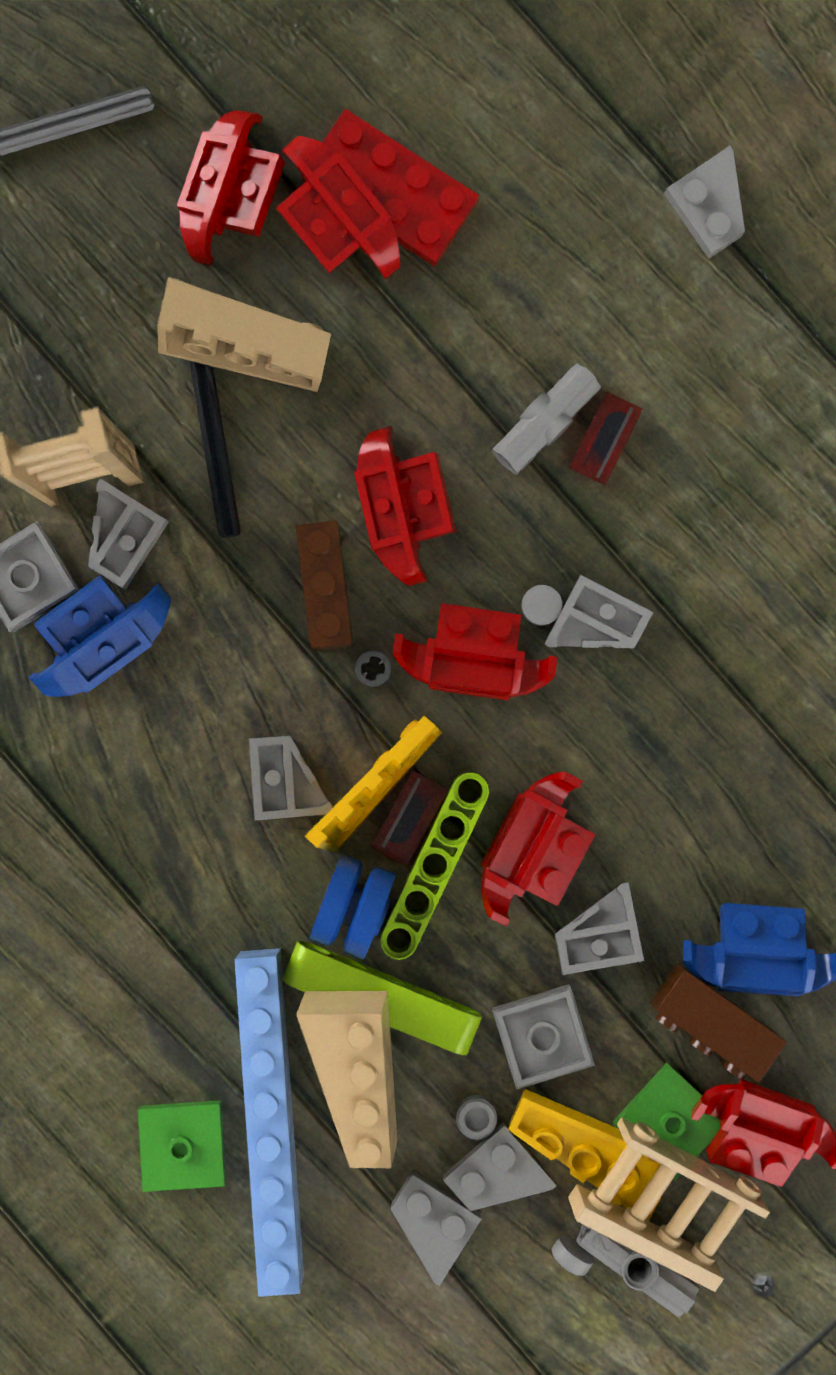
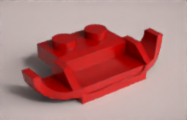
M233 110L218 119L209 132L203 131L177 203V207L180 210L182 238L194 262L212 265L214 259L211 254L213 234L222 236L224 229L257 237L260 236L285 161L280 154L254 149L247 140L251 127L255 123L261 124L263 117L259 113Z
M304 136L294 138L281 151L297 167L306 182L276 207L277 211L328 274L333 272L360 248L364 254H367L386 280L401 266L398 239L391 216L339 150L336 151L325 143Z
M388 426L371 431L366 436L358 454L357 470L354 471L371 549L375 551L383 565L404 584L411 586L427 582L426 573L421 568L417 551L420 550L419 542L455 533L456 527L439 454L431 452L400 461L399 456L394 455L391 436L393 428Z
M441 603L436 639L428 638L427 645L411 642L404 637V634L395 633L394 658L408 674L428 685L431 690L509 701L511 697L526 695L545 686L555 677L557 657L549 656L544 660L524 659L525 652L517 651L521 621L520 614Z
M568 772L553 773L535 782L522 795L518 793L481 863V866H483L481 895L483 906L490 919L507 927L510 921L508 909L514 894L522 897L525 891L556 906L559 905L596 835L566 819L565 815L568 810L561 807L567 795L573 789L580 788L583 781Z
M741 1079L739 1084H722L706 1090L691 1110V1119L699 1121L703 1114L717 1117L721 1128L706 1150L708 1160L711 1163L780 1187L785 1184L801 1158L810 1160L814 1153L823 1157L830 1167L836 1170V1132L828 1120L818 1113L815 1106L810 1103Z

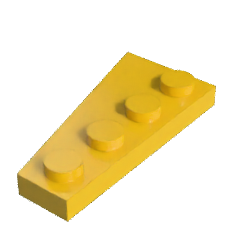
M425 716L419 721L415 719L410 722L402 731L401 739L377 759L373 768L305 837L316 848L337 853L442 734V731Z
M524 1089L508 1128L510 1132L548 1159H557L570 1168V1174L582 1183L587 1180L597 1188L600 1187L626 1148L625 1141L618 1128L527 1089ZM642 1154L612 1199V1202L625 1208L633 1207L661 1166V1163ZM660 1199L658 1200V1202L656 1203V1205L654 1206V1208L652 1209V1211L650 1212V1214H649L648 1217L646 1218L648 1221L650 1220V1218H651V1216H652V1214H653V1212H654L656 1206L658 1205Z

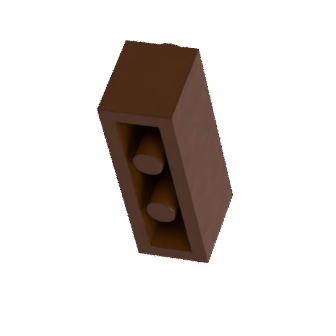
M337 520L296 525L310 647L314 651L354 646L340 529Z
M678 963L650 1002L654 1009L659 1012L655 1017L657 1021L674 1033L677 1032L679 1027L692 1036L689 1043L709 1057L713 1051L725 1059L722 1066L740 1080H744L748 1075L760 1083L787 1044V1041Z

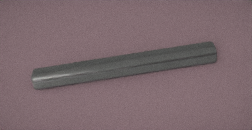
M141 86L1 128L0 156L152 111L154 109V101L151 92L147 86Z

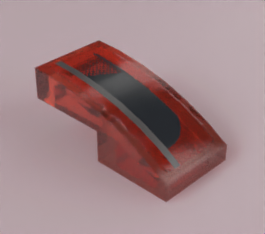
M606 391L569 468L600 484L606 485L643 408Z
M412 770L371 848L407 867L448 789Z

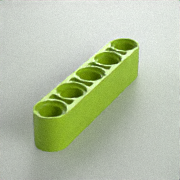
M463 772L452 782L386 920L381 934V948L392 959H406L416 950L488 799L489 788L485 779L477 773ZM466 779L477 780L481 786L480 796L471 802L461 799L458 793L459 785ZM455 816L463 821V832L456 838H448L441 832V823L447 817ZM434 853L440 854L446 860L445 869L436 875L429 874L423 868L424 859ZM413 891L423 892L429 899L428 905L421 911L411 910L405 903L408 894ZM394 929H405L410 934L411 941L407 946L397 948L390 944L388 934Z
M301 940L296 942L282 977L283 982L303 992L388 991L390 1027L459 1055L468 1054L483 1017L479 1012L465 1005Z

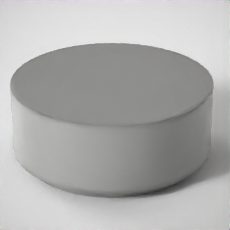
M537 585L530 588L523 596L521 611L525 619L531 624L546 626L553 623L559 617L562 611V599L560 594L551 586Z
M470 1095L464 1098L456 1110L457 1126L461 1133L470 1139L479 1140L488 1137L494 1131L497 1124V1114L493 1103L482 1095Z
M560 1235L551 1248L555 1260L574 1275L585 1276L594 1263L592 1255L579 1246L576 1240L566 1235Z

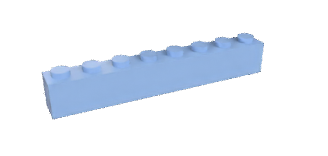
M281 948L241 951L234 961L258 1297L300 1294L304 1277Z

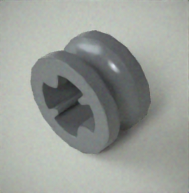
M376 650L367 651L357 659L355 674L364 685L379 687L389 679L391 663L382 652ZM375 657L381 660L379 665H385L384 674H377L376 680L371 681L366 679L368 676L367 672L362 674V665L369 664L371 658Z

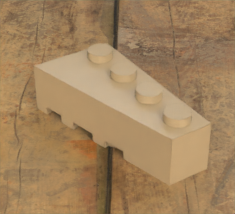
M168 277L157 325L158 353L315 392H318L331 337V333L323 331L318 325L300 323Z
M305 991L296 1015L349 1167L392 1168L397 1145L388 991Z

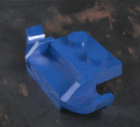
M98 576L35 622V628L56 651L58 656L54 658V663L39 673L34 672L28 678L46 696H71L84 691L88 693L153 646V641L161 631L166 620L171 597L158 582L139 602L135 604L132 601L126 606L103 576Z
M723 903L720 906L721 943L716 942L713 946L694 944L691 940H683V964L694 976L718 988V991L800 997L836 981V953L815 954V950L807 949L805 909Z

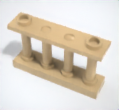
M99 408L81 412L84 426L78 428V433L22 447L2 432L0 433V476L3 475L5 479L51 507L59 505L55 489L111 474H113L114 478H119L128 487L144 483L134 444Z
M621 1117L617 1125L625 1141L626 1148L598 1190L593 1189L590 1191L576 1184L568 1196L576 1221L716 1292L724 1277L715 1261V1253L745 1209L765 1219L770 1213L761 1197V1189L750 1179L744 1176H740L737 1179L660 1138L647 1124L637 1122L635 1125ZM642 1154L661 1163V1166L633 1207L624 1209L612 1202V1199ZM677 1172L695 1181L696 1183L667 1225L659 1227L646 1219ZM711 1191L729 1199V1202L701 1243L695 1242V1244H692L681 1238L682 1233Z

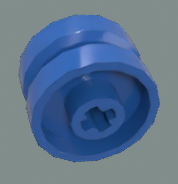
M342 853L309 939L329 947L335 942L341 924L349 926L342 945L344 953L364 960L373 936L378 935L391 901L388 897L396 873L376 866L370 871L365 887L362 889L356 886L363 869L362 861Z

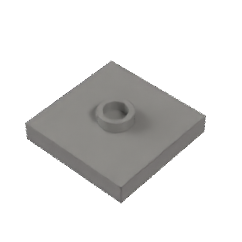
M36 521L0 543V618L9 632H16L51 611L81 589L41 522Z
M570 984L492 1008L516 1090L595 1066Z

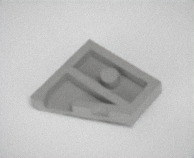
M728 146L666 188L664 192L665 197L708 259L741 238L744 234L745 227L734 151L731 146Z
M100 478L96 487L98 501L96 516L93 515L92 533L94 539L93 545L90 547L88 567L126 590L169 522Z
M580 574L544 644L548 647L635 648L654 612Z
M291 736L248 739L255 821L326 815L333 808L318 785L309 766H307Z
M629 882L620 884L554 934L562 975L644 961Z
M504 1121L488 1137L484 1138L443 1174V1181L469 1211L550 1191L557 1186L553 1177L520 1139L508 1130L509 1127Z
M413 1169L391 1203V1211L433 1282L440 1286L482 1219L481 1213L477 1210L469 1211L460 1199Z

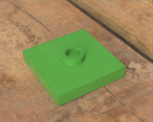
M668 1062L612 1121L616 1128H618L617 1123L621 1117L635 1125L637 1122H643L650 1126L660 1138L696 1157L709 1145L721 1128L718 1118L711 1115L703 1114L699 1121L691 1119V1110L700 1100L702 1094ZM677 1172L673 1181L675 1182L681 1174Z
M221 1100L142 1105L138 1108L142 1192L225 1186L226 1168Z

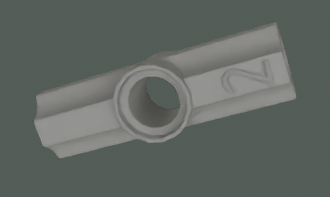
M578 363L571 367L547 394L543 392L527 407L520 416V421L492 449V453L497 460L514 475L522 471L546 445L549 447L563 434L573 422L572 418L601 389V385L596 380V377L586 367H582Z
M585 1225L581 1226L579 1235L576 1238L577 1244L621 1275L630 1288L643 1291L677 1317L688 1313L695 1303L699 1290L696 1282ZM644 1258L647 1260L645 1265L638 1270L628 1268L629 1263L633 1259Z

